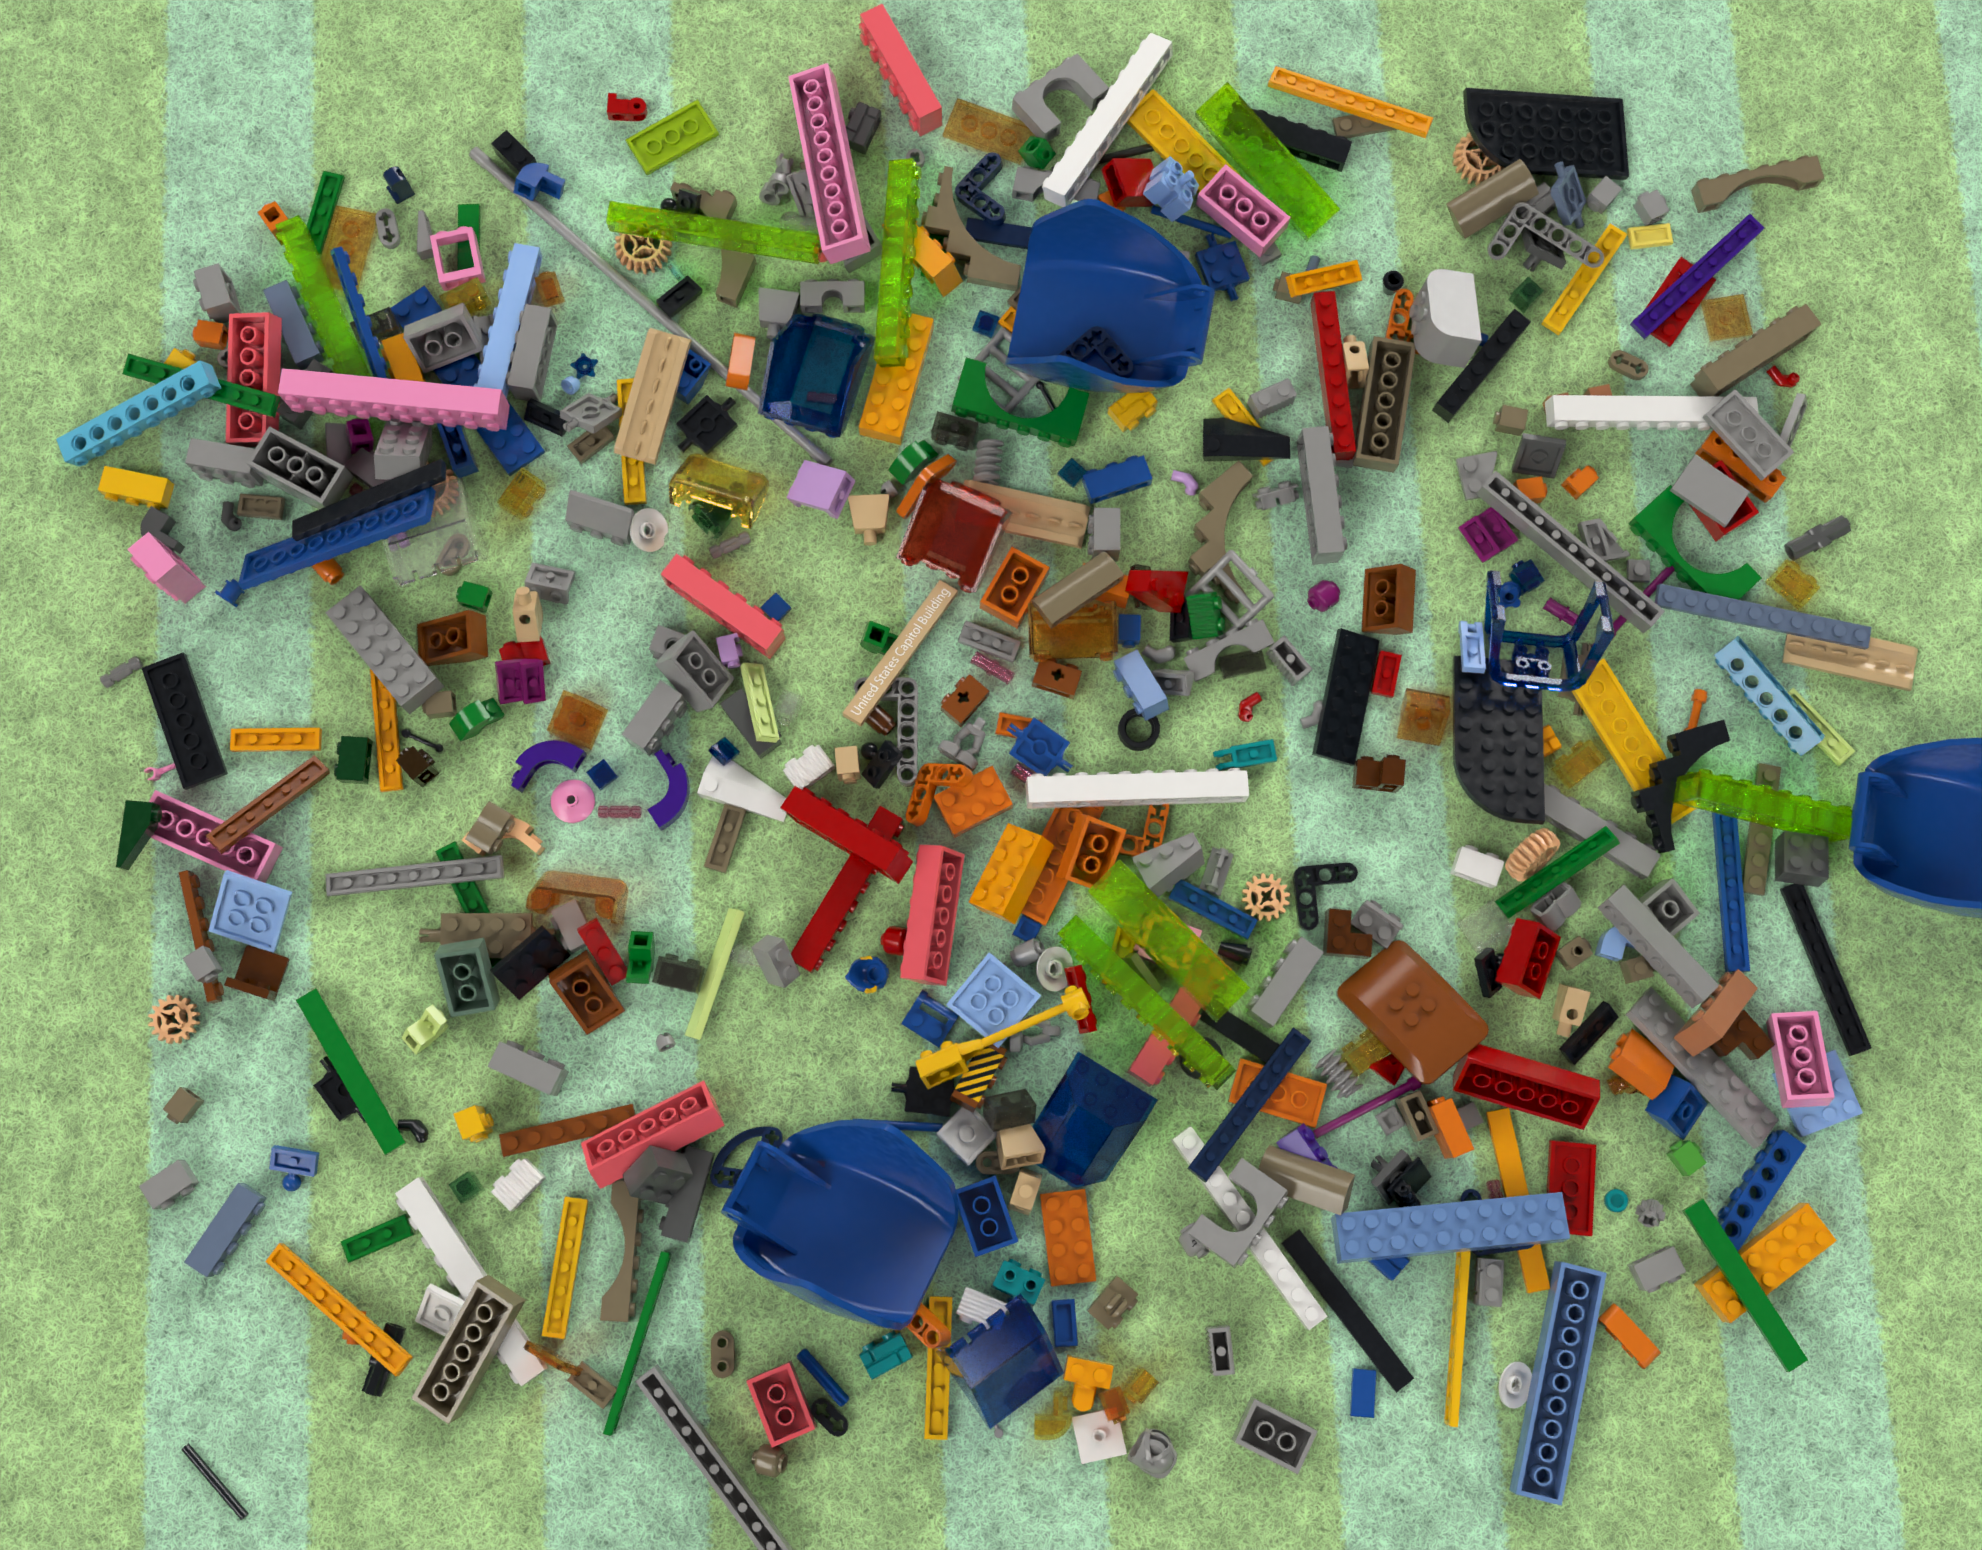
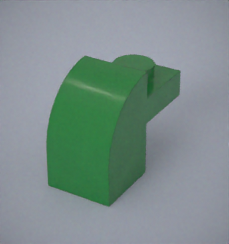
M925 440L919 443L914 441L897 456L888 471L904 485L913 480L922 467L934 461L939 454Z
M869 621L866 624L860 645L871 653L885 655L898 635L890 633L889 627Z
M494 698L482 702L477 700L460 710L453 717L449 725L460 742L478 735L484 726L501 720L505 714Z
M631 931L628 945L629 963L626 982L649 984L654 967V932Z

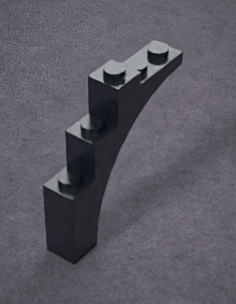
M1724 719L1668 735L1667 748L1673 757L1649 764V776L1655 785L1631 792V804L1637 811V814L1646 812V824L1651 828L1653 834L1652 843L1654 848L1658 850V853L1675 850L1671 833V813L1674 797L1683 777L1702 755L1718 745L1731 741Z

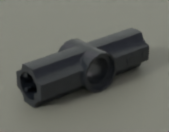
M387 1322L383 1331L401 1345L406 1328ZM371 1355L369 1360L370 1369L362 1391L372 1396L381 1397L391 1372Z

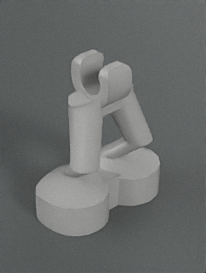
M780 153L776 159V173H773L769 181L764 184L759 195V199L768 205H778L782 195L787 194L790 188L786 176L791 174V166L794 160L792 158L789 160L783 158V153Z
M978 717L974 724L968 722L954 735L953 742L942 740L937 749L949 759L966 766L973 772L978 765L973 754L980 752L986 736L985 732L982 731L986 721ZM970 734L974 735L972 748L961 750V741Z
M1048 1019L1036 1024V1026L1043 1028L1042 1034L1030 1037L1023 1035L1022 1032H1018L1010 1036L1009 1052H1020L1023 1043L1030 1046L1049 1043L1050 1036H1059L1061 1028L1059 1026H1050V1020Z

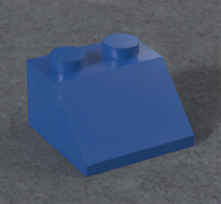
M1671 1074L1666 1089L1655 1099L1649 1100L1645 1111L1656 1122L1684 1140L1708 1103L1691 1083Z

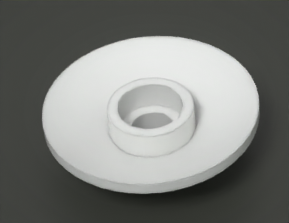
M651 508L638 511L630 525V536L633 543L645 552L657 551L665 544L664 538L668 533V525L664 516L659 511Z
M1055 946L1046 949L1040 955L1036 965V975L1040 985L1046 990L1060 991L1068 985L1064 968L1074 966L1069 952L1062 947Z
M1517 1361L1509 1364L1500 1377L1499 1396L1502 1403L1509 1408H1519L1527 1401L1532 1373L1525 1363Z

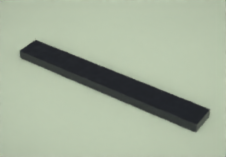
M439 459L292 520V538L295 541L302 540L446 480V463Z
M1792 884L1781 888V894L1848 1055L1852 1056L1872 1049L1804 885Z
M1300 1229L1281 1243L1392 1389L1397 1393L1411 1382L1414 1377Z

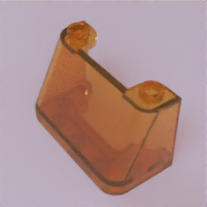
M1105 601V606H1100L1099 608L1098 604H1093V607H1083L1052 629H1050L1034 605L1028 603L1029 657L1034 659V662L1042 663L1046 662L1047 659L1100 658L1101 661H1111L1113 657L1117 656L1116 601Z
M551 870L544 872L527 896L526 908L535 914L546 915L550 907L559 905L561 895L596 899L595 911L600 917L611 919L612 924L623 925L629 890L627 884L619 879Z

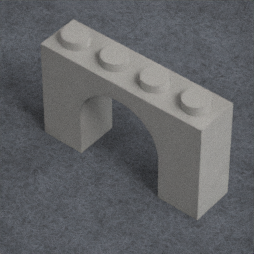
M1078 54L1071 58H1066L1060 66L1050 69L1043 78L1033 81L1027 89L1019 91L1013 97L1012 111L1036 137L1045 138L1049 142L1060 134L1061 121L1044 102V98L1050 92L1060 89L1071 91L1091 111L1097 108L1100 100L1106 97L1109 87Z
M1243 1158L1240 1159L1230 1173L1229 1180L1250 1194L1255 1200L1257 1215L1254 1222L1243 1231L1230 1232L1222 1229L1201 1214L1188 1232L1193 1239L1234 1269L1237 1265L1242 1266L1249 1256L1246 1252L1251 1245L1256 1247L1262 1238L1260 1233L1263 1228L1271 1226L1276 1218L1273 1216L1278 1208L1282 1209L1289 1200L1286 1197L1288 1194L1287 1189Z

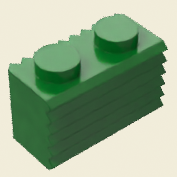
M1217 591L1187 596L1186 600L1193 640L1222 635L1225 630V620L1220 615L1222 600L1220 596H1217Z

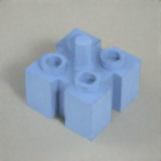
M1169 156L1152 170L1149 177L1151 181L1146 184L1143 195L1154 205L1158 204L1161 207V212L1173 222L1190 210L1194 200L1192 197L1196 195L1199 184L1194 178L1192 171L1189 170L1184 174L1181 164Z

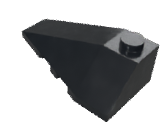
M1227 418L1203 419L1204 461L1290 459V437Z

